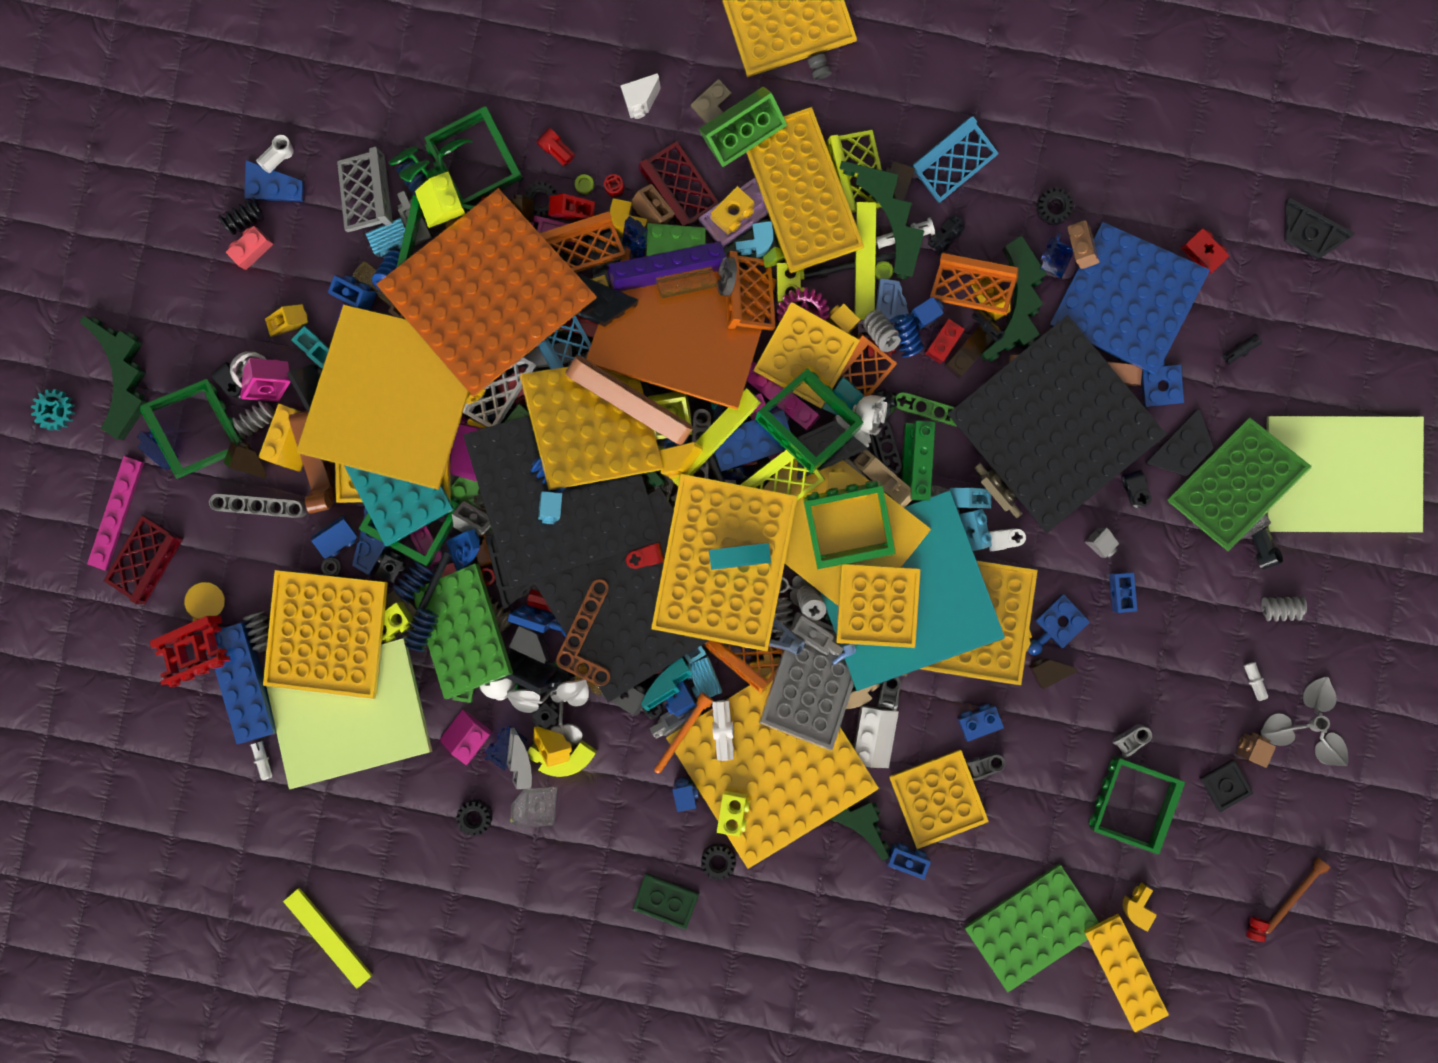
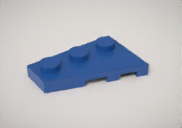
M246 160V200H252V197H254L256 200L304 202L303 181L274 170L268 173L260 165Z
M366 507L364 509V519L368 513ZM372 521V523H371L370 526H372V527H374V528L376 529V527H375V525H374V523H373V521ZM361 531L352 566L367 575H371L381 553L385 552L387 546L380 540Z
M474 529L446 541L457 571L470 566L480 549V539Z

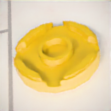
M201 582L188 590L184 606L188 614L195 619L205 616H217L224 607L225 598L222 591L216 585Z

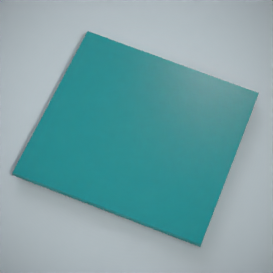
M950 491L931 497L930 501L923 500L905 507L907 511L931 529L901 567L921 569L915 648L854 644L856 652L846 657L845 661L856 691L1005 638ZM821 593L836 634L838 605ZM839 643L840 647L842 648L843 646L848 645L845 643Z

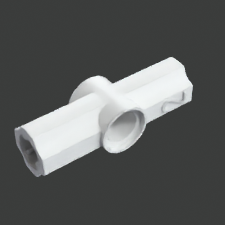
M730 700L713 701V738L716 740L717 760L734 759L733 721H731Z

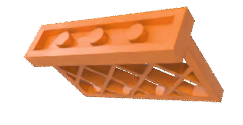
M609 211L540 233L551 247L558 249V254L561 251L570 254L566 263L575 273L626 257L616 229L611 222L612 216ZM610 228L612 235L609 239L600 235L602 230ZM590 235L594 237L591 245L582 241L584 236ZM597 239L607 243L604 250L594 246ZM568 241L576 243L573 251L563 247L564 244ZM611 244L618 247L619 252L611 254L607 250ZM579 245L589 249L586 256L576 252ZM592 250L601 254L599 259L593 260L588 258ZM574 256L583 260L581 265L578 266L572 265L570 262Z
M729 251L726 257L735 258L737 272L734 289L731 295L726 296L727 328L735 329L737 326L774 331L776 327L772 268H766V272L762 274L756 266H764L763 259L737 256L736 251ZM739 262L745 263L749 269L745 272L739 266ZM751 270L759 277L755 282L748 275ZM742 278L750 284L748 288H745L740 283ZM761 280L767 285L765 291L757 285ZM752 287L760 294L757 298L749 292ZM743 295L751 301L749 305H746L741 300ZM761 297L768 302L766 308L758 301ZM753 304L761 311L758 315L750 309ZM746 312L752 320H742V314ZM764 314L769 319V324L763 323L759 317Z
M942 253L930 298L934 297L935 300L938 299L940 302L1007 315L1013 290L1018 280V267ZM943 270L952 271L954 276L944 280L942 277ZM965 274L971 275L973 279L965 284L959 278ZM989 278L992 283L983 288L979 280ZM957 279L961 286L952 291L948 283ZM1003 281L1011 283L1010 287L1003 292L998 286ZM976 283L980 290L970 294L967 287ZM943 286L949 292L944 296L936 295L937 290ZM995 287L999 294L989 298L985 291ZM964 290L968 297L962 300L957 299L954 294ZM983 293L987 300L981 304L976 303L973 298ZM1002 297L1005 302L1004 308L995 307L993 301Z
M860 333L857 337L860 341L840 376H849V381L852 383L851 376L862 375L863 385L855 387L857 389L863 388L864 396H869L896 366L897 362ZM868 345L874 349L875 357L863 358V350ZM886 359L891 364L886 370H878L877 360ZM875 360L876 371L865 372L864 361ZM861 362L862 372L851 373L850 366L852 363ZM876 374V382L866 385L865 375Z
M710 640L703 644V646L761 694L774 679L776 673L774 667H778V664H773L772 654L782 655L783 649L773 647L775 650L772 651V646H769L770 651L768 652L758 651L757 649L756 652H745L744 647H742V653H734L731 651L730 644L727 647L724 645L726 643ZM770 654L771 664L759 665V655ZM756 655L757 665H748L745 662V656ZM760 668H771L772 674L767 680L760 675Z

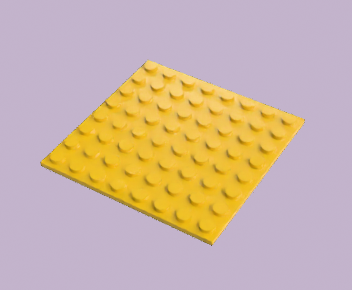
M343 305L296 453L439 490L469 392L406 319Z
M772 672L765 675L764 678L767 680ZM772 682L762 694L749 685L727 699L730 700L731 721H733L734 759L727 761L717 760L716 740L713 738V708L697 718L675 751L718 821L724 791L747 795L750 806L748 813H744V820H747L746 830L741 832L740 837L727 836L748 869L879 789L841 727L833 750H828L760 724L759 720ZM680 729L666 737L669 744L672 743ZM737 800L730 802L731 806L735 809L741 807L740 802ZM733 819L727 821L728 825L732 828L738 826L737 822Z

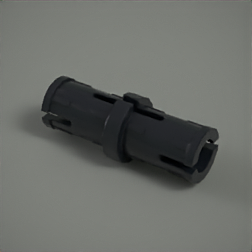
M976 309L972 317L981 325V329L984 332H988L995 341L1001 340L1005 332L996 324L992 317L990 318L983 310Z
M1253 334L1244 342L1237 343L1235 348L1222 355L1223 360L1231 356L1230 359L1225 361L1226 364L1231 365L1241 356L1245 357L1249 354V351L1262 344L1261 338L1253 342L1259 337L1257 334Z

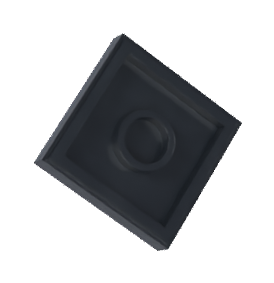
M1233 759L1199 778L1218 812H1222L1254 794Z

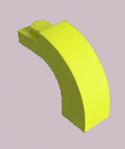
M581 740L575 751L570 754L568 762L547 767L535 744H532L527 751L532 761L542 763L538 769L539 771L556 777L569 776L581 771L589 764L597 752L596 749Z

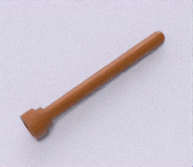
M1318 857L1315 859L1312 866L1313 870L1269 921L1270 926L1266 930V934L1272 932L1319 874L1327 873L1331 868Z

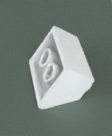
M867 705L860 706L853 748L865 767L889 768L899 711L879 709Z

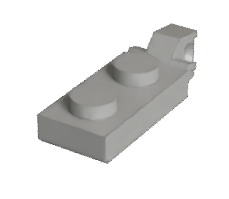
M405 191L397 194L401 202L398 205V211L406 227L412 199L409 200ZM422 215L415 246L432 239Z
M799 616L791 630L796 637L826 655L831 653L836 657L840 656L843 648L835 643L834 635L806 617Z
M694 709L680 717H676L673 713L670 714L669 712L660 716V720L657 721L658 724L649 728L652 735L657 739L683 727Z

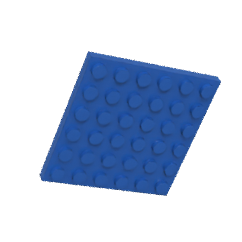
M1102 222L1094 238L1100 263L1084 269L1079 267L1050 326H1055L1068 315L1094 347L1157 375L1210 269Z

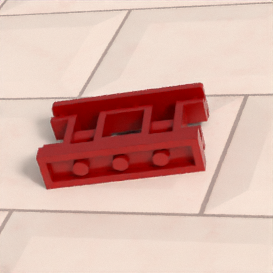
M205 616L149 641L151 648H157L155 655L164 656L167 671L160 674L161 678H164V680L160 681L161 685H169V687L179 686L181 681L193 680L195 675L209 673V669L223 667L225 662L231 660L230 656H225V653H227L226 649H218L214 635L221 631V627H218L219 624H222L221 616ZM202 632L205 642H203L202 635H197V634H199V633ZM189 644H193L196 659L191 661L188 659L185 647ZM206 650H207V653H208V657H215V658H212V659L208 660L207 654H206Z

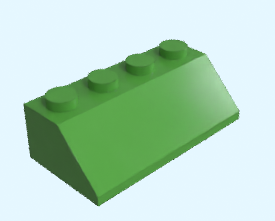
M761 87L700 127L699 131L720 165L724 167L786 127L787 123L772 93L765 87Z

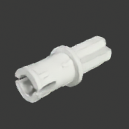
M1256 662L1244 665L1250 681L1248 683L1252 685L1257 700L1267 699L1268 694L1263 684L1264 678H1261Z
M263 741L257 743L259 751L256 743L250 746L252 747L255 757L254 764H257L261 780H266L272 777V772L268 762L269 757L266 756Z

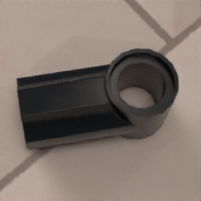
M1269 528L1251 534L1258 552L1256 559L1260 568L1267 569L1283 563L1282 553L1279 548L1275 547Z

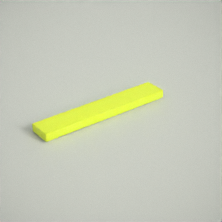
M876 202L856 203V226L864 244L863 249L855 251V315L860 320H864L870 312L875 310Z
M746 388L743 391L738 410L728 407L695 442L701 445L703 450L688 473L684 475L692 476L761 404L750 390ZM680 477L672 479L679 487Z
M300 888L283 901L356 989L373 975Z

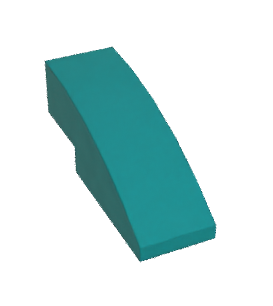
M304 325L291 341L323 369L330 347Z
M769 543L709 550L711 570L771 563Z
M683 658L671 664L654 681L641 703L645 710H650L678 693L680 689L677 684L693 675Z

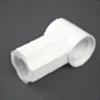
M277 135L272 140V145L256 161L266 172L271 173L284 159L292 157L294 153L293 146L285 135ZM287 145L284 149H279L281 146Z

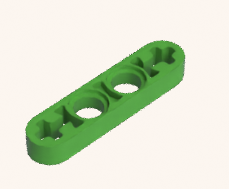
M904 392L895 396L896 400L904 396L905 401L908 402L915 399L912 404V410L908 409L910 405L904 404L902 407L898 401L897 409L957 427L950 417L948 421L945 420L948 416V409L952 411L955 407ZM921 401L926 404L924 412L916 410L917 402ZM936 407L944 409L943 417L938 418L934 415Z

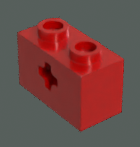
M564 193L550 196L548 215L577 222L594 216L595 202Z
M1202 228L1181 249L1194 263L1210 269V274L1229 255L1227 254V249L1213 239L1212 233Z
M948 319L924 354L941 364L965 329Z

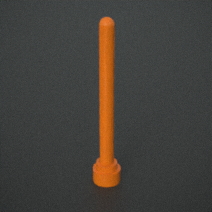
M701 692L697 697V706L654 769L656 773L662 772L703 709L711 706L714 700L707 694Z

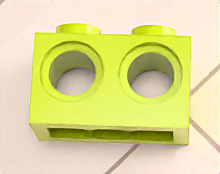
M777 263V305H779L780 301H784L783 296L786 295L785 292L788 289H793L796 292V288L799 287L801 292H804V287H801V280H804V269L796 271V276L790 279L785 275V272L789 270L787 264Z
M397 602L385 610L384 625L387 631L386 634L382 635V643L393 641L396 639L395 635L397 633H404L407 631V628H411L410 622H414L412 620L413 616L403 602ZM398 614H400L402 617V622L400 624L397 622L396 619Z
M724 791L717 833L740 837L741 832H745L747 820H744V813H748L750 801L747 800L746 794ZM737 800L740 802L741 807L735 809L731 806L730 802ZM733 819L737 822L738 826L732 828L728 825L727 821Z

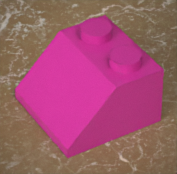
M249 358L243 370L241 399L279 402L291 382L287 375L289 372L288 361Z
M462 709L440 738V741L454 757L463 764L468 765L493 731Z

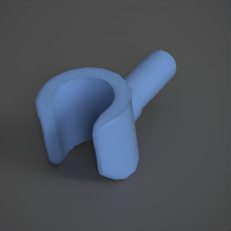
M848 644L843 646L845 652L832 660V663L835 665L843 658L856 652L855 645Z

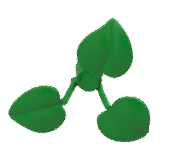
M457 139L442 147L438 154L440 170L434 167L427 171L425 167L430 162L429 160L419 161L413 154L419 150L416 146L403 150L393 157L389 164L395 165L408 157L413 158L416 164H412L400 171L399 176L403 180L412 182L414 176L422 170L426 178L429 179L445 173L442 163L444 155L464 143L472 142V140Z

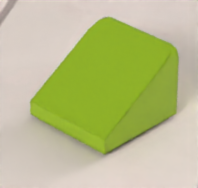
M778 247L772 248L763 256L765 268L776 266L777 263H781L785 259L781 248Z

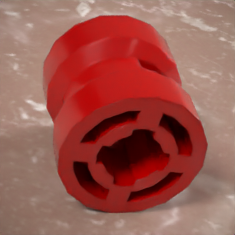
M616 174L606 177L604 186L608 195L615 198L621 196L625 189L622 178Z
M1250 917V928L1246 931L1245 936L1259 942H1265L1267 937L1265 933L1269 929L1270 923L1260 918Z

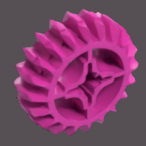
M798 287L796 288V293L790 290L789 296L784 295V301L779 302L780 308L777 309V313L780 315L778 316V321H781L791 301L795 303L801 300L802 302L799 306L802 308L805 306L806 310L826 320L830 315L827 312L829 311V306L825 305L827 300L821 299V293L815 295V289L808 292V288L804 287V292H801ZM808 301L813 303L818 310H815V308H811L808 305Z

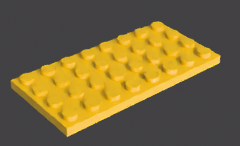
M812 107L783 116L787 123L786 127L746 152L790 273L864 248Z

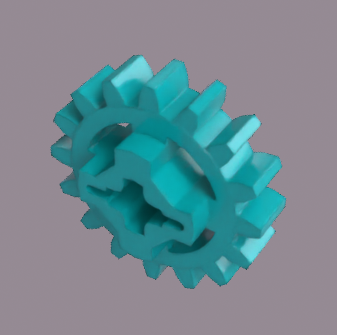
M47 389L45 394L38 393L40 398H34L33 400L36 402V405L31 406V408L35 409L31 416L37 417L34 422L41 423V428H47V430L51 431L54 429L60 431L61 426L67 428L68 424L66 422H73L70 416L76 414V412L71 411V408L75 407V404L69 403L72 398L66 397L67 393L53 389V391ZM56 397V398H58L59 400H58V401H57V400L54 401V400H51V398ZM51 419H52V420H55L56 422L51 423V422H49V421H47V420H51Z

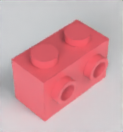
M253 226L246 229L238 241L232 242L226 253L239 267L247 270L274 244L260 229Z

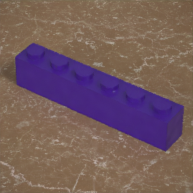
M721 241L616 262L609 264L608 280L611 288L621 292L716 272L719 270L720 263L726 257Z

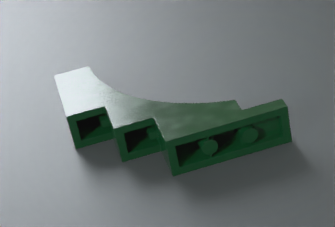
M841 161L840 170H843V174L854 177V174L857 173L856 185L873 196L890 221L896 246V259L893 271L897 273L896 277L906 280L908 276L913 277L924 231L906 226L912 203L893 198L899 175Z

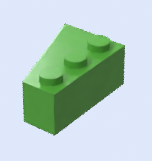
M648 223L645 257L704 245L705 228Z

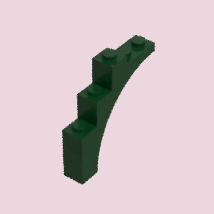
M1022 236L1002 249L1009 265L1018 267V280L1014 287L1013 308L1009 321L1003 330L1005 335H1002L1003 338L1001 340L995 341L990 348L980 355L984 362L988 359L992 362L1001 356L999 354L1001 350L1005 348L1008 351L1016 346L1015 341L1020 347L1023 345L1029 347L1037 341L1035 337L1040 335L1028 317V314L1032 317L1040 312L1039 307L1043 305L1031 285L1035 288L1044 282L1042 278L1047 273Z
M83 316L80 323L90 330L101 343L108 356L112 370V402L101 429L115 439L125 440L142 414L140 406L148 403L144 399L145 396L135 390L146 373L141 370V365L132 361L143 343L138 341L139 337L130 331L127 333L117 332L109 326L105 328L102 325L103 322L94 316L91 318Z
M870 799L850 809H845L829 819L844 824L862 835L874 847L882 861L889 859L887 854L890 851L886 841L881 842L879 835L882 833L877 823L873 825L874 822L879 820L877 815L880 814L876 803L872 804Z

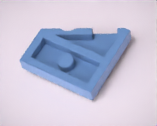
M880 278L875 310H881L887 319L902 314H909L906 299L902 295L900 282Z

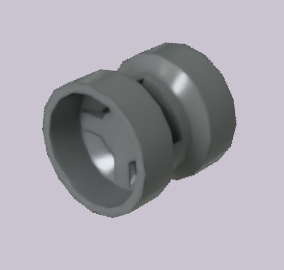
M825 54L816 55L807 61L809 68L813 70L812 76L815 81L824 79L832 74L830 67L826 66L827 58Z

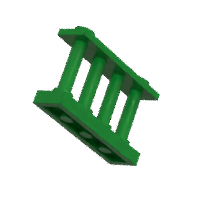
M915 421V424L904 423L901 480L911 488V501H930L935 422Z

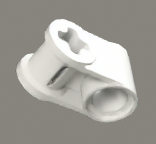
M1017 528L989 531L992 539V546L989 547V550L998 551L1020 546L1025 542L1026 535ZM1015 532L1016 534L1020 535V538L1017 539V542L1011 539L1012 536L1015 535Z

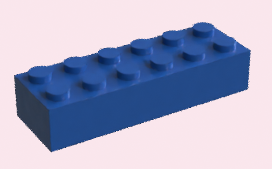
M249 622L222 628L221 631L214 634L218 649H226L227 653H225V656H230L231 659L225 662L223 667L216 668L215 672L236 744L276 733L267 687L263 686V669L258 652L252 650V647L255 646V643H250L253 636H248L247 634L251 629L245 627Z

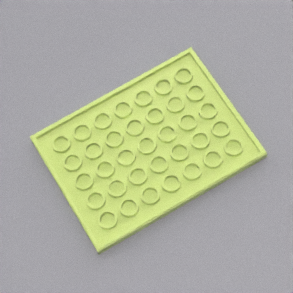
M1266 417V431L1312 466L1266 513V528H1269L1270 532H1423L1424 417Z
M402 638L381 645L375 699L266 686L289 789L432 752L409 649L404 645V643H407L406 639Z

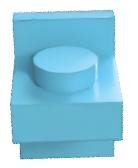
M772 221L752 224L754 239L735 242L736 252L741 253V255L752 254V251H756L757 258L768 253L773 243Z

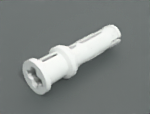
M927 218V221L917 224L914 222L910 225L911 228L923 230V236L935 234L931 218ZM893 232L876 237L878 249L895 244Z

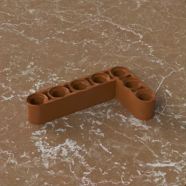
M307 410L289 415V422L297 447L307 420ZM300 454L312 489L305 497L308 513L312 514L330 509L336 501V487L328 462Z
M596 579L591 584L556 659L560 668L599 686H604L609 682L611 676L609 669L578 653L608 593L609 584L604 579ZM601 582L605 585L606 589L603 593L595 591L594 586L596 583ZM589 600L595 601L597 604L596 610L589 611L586 608V602ZM580 618L588 621L587 628L581 629L578 626L577 622ZM572 636L578 637L580 644L575 647L571 646L569 638ZM568 654L571 657V662L563 664L560 659L561 655ZM580 663L588 664L589 671L586 673L579 671L578 665ZM604 671L607 674V679L599 681L596 678L597 672Z

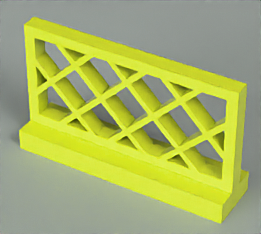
M873 130L842 136H830L826 141L827 148L850 210L854 213L856 212L854 199L857 194L864 198L866 202L876 201L871 199V195L868 197L862 193L860 186L858 189L853 187L850 182L852 176L849 177V175L843 174V170H840L841 161L846 162L848 157L858 163L857 165L869 168L876 167L877 170H882ZM861 137H869L870 145L868 148L858 143ZM848 140L854 145L848 152L842 147L841 141ZM855 146L865 152L861 159L851 154ZM866 154L874 158L872 167L862 161ZM876 202V208H880V204Z
M785 450L741 485L752 488L760 485V489H763L765 480L775 481L773 492H776L778 481L788 483V490L784 494L794 495L790 494L791 483L802 485L801 493L794 495L797 496L798 501L822 483L825 478L816 469L813 473H815L819 480L814 484L805 482L806 473L809 471L805 467H793L794 457ZM781 468L790 469L789 480L778 478ZM793 470L804 471L802 482L792 480Z

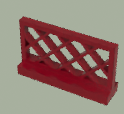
M677 141L648 160L645 159L639 163L638 169L647 183L655 187L675 213L672 219L677 226H689L719 204ZM676 148L680 154L679 160L668 158L669 152ZM656 160L665 161L664 169H655L652 163ZM667 162L678 164L677 173L665 171ZM680 165L689 167L691 170L690 176L679 174ZM665 175L676 177L674 186L665 184ZM678 178L689 180L687 189L676 187ZM691 181L700 183V192L690 190ZM675 191L686 193L685 202L676 200L674 197ZM689 194L700 196L698 205L687 203ZM702 197L710 198L713 205L709 207L700 206ZM686 206L697 209L696 215L691 219L685 213Z
M141 515L103 581L129 597V600L134 604L145 605L183 539L167 531L146 516ZM146 522L149 524L150 533L143 534L142 526ZM163 533L166 537L162 543L158 544L156 534ZM151 536L153 545L145 547L144 537ZM139 539L141 549L133 551L132 543L134 540ZM154 549L155 556L152 560H148L146 550ZM142 552L143 562L136 564L134 554ZM125 556L130 557V566H123ZM144 565L145 573L143 576L138 577L137 567ZM132 568L134 578L126 580L124 570ZM120 572L122 582L115 583L111 579L115 573ZM134 581L136 588L131 593L128 591L127 583Z

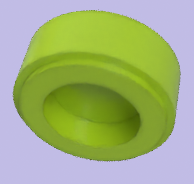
M582 174L576 178L575 188L580 194L588 195L594 189V181L589 175Z
M881 261L875 266V278L877 280L880 278L889 280L893 275V267L889 262Z

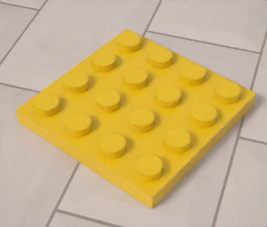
M791 301L753 371L785 388L808 368L811 372L816 373L825 385L833 389L860 339ZM805 382L792 392L819 408H822L825 403Z
M853 564L841 565L836 643L915 648L921 569Z
M961 749L889 776L917 849L989 822Z

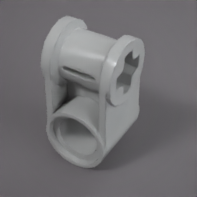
M1136 724L1115 737L1112 742L1119 747L1123 758H1126L1149 743L1152 733L1144 725ZM1140 730H1145L1143 738L1137 737V733Z

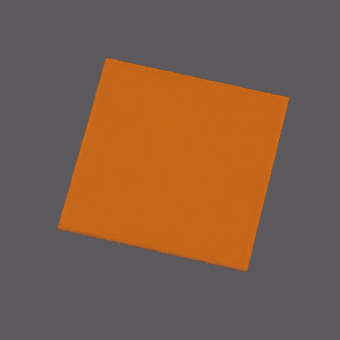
M499 188L376 284L473 397L597 298Z
M630 235L625 248L626 257H623L621 261L645 257L646 239ZM716 271L621 291L638 299L637 306L630 307L625 311L624 315L615 318L605 327L598 324L586 360L607 371L738 410L762 329L737 326L735 329L727 328L726 296L720 295L718 292L717 281L720 280L721 275H718L719 273ZM750 271L748 273L754 282L759 278L754 272ZM744 278L740 280V283L745 288L750 286ZM772 278L773 291H774V287H775V284H776V281H777V279H774V278ZM762 280L757 283L763 291L767 289V285ZM753 287L749 290L755 298L760 295ZM745 295L741 297V300L746 305L751 303ZM763 297L758 300L764 308L768 306V302ZM754 304L750 307L756 315L761 312ZM746 312L742 314V320H752ZM764 314L759 317L763 323L766 317Z

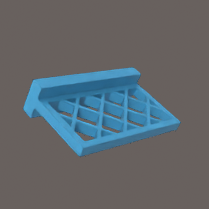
M974 116L965 120L910 166L915 168L914 173H916L938 203L943 201L999 154L976 124L977 120ZM973 130L978 134V143L968 142L969 133ZM956 144H964L963 155L953 154ZM968 145L977 146L976 157L966 156ZM981 147H987L992 154L988 158H981ZM941 156L949 157L948 168L938 167ZM953 157L963 158L961 169L952 168ZM966 159L976 160L973 170H965ZM927 168L935 169L934 179H926L922 172ZM938 170L948 171L947 182L937 181ZM951 171L961 172L959 182H950ZM936 183L946 184V191L941 197L936 192Z
M576 316L572 317L571 327L564 325L560 327L570 330L567 341L556 338L557 329L554 337L549 336L538 345L550 369L563 368L565 358L574 359V357L566 355L568 345L580 348L578 356H580L582 349L589 350L591 347V343ZM572 331L580 333L583 337L581 345L569 342ZM555 341L566 344L563 354L555 352L553 349Z

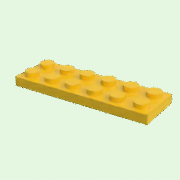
M1116 914L1084 930L1133 1031L1137 1032L1168 1016L1169 1014L1120 915Z

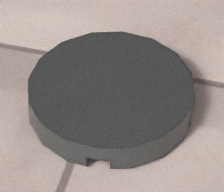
M724 257L720 263L718 275H721V277L717 281L720 295L729 296L734 289L737 266L733 257Z

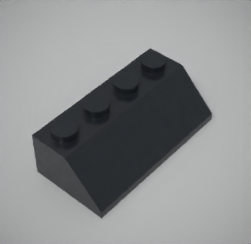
M314 364L287 373L308 413L323 370Z

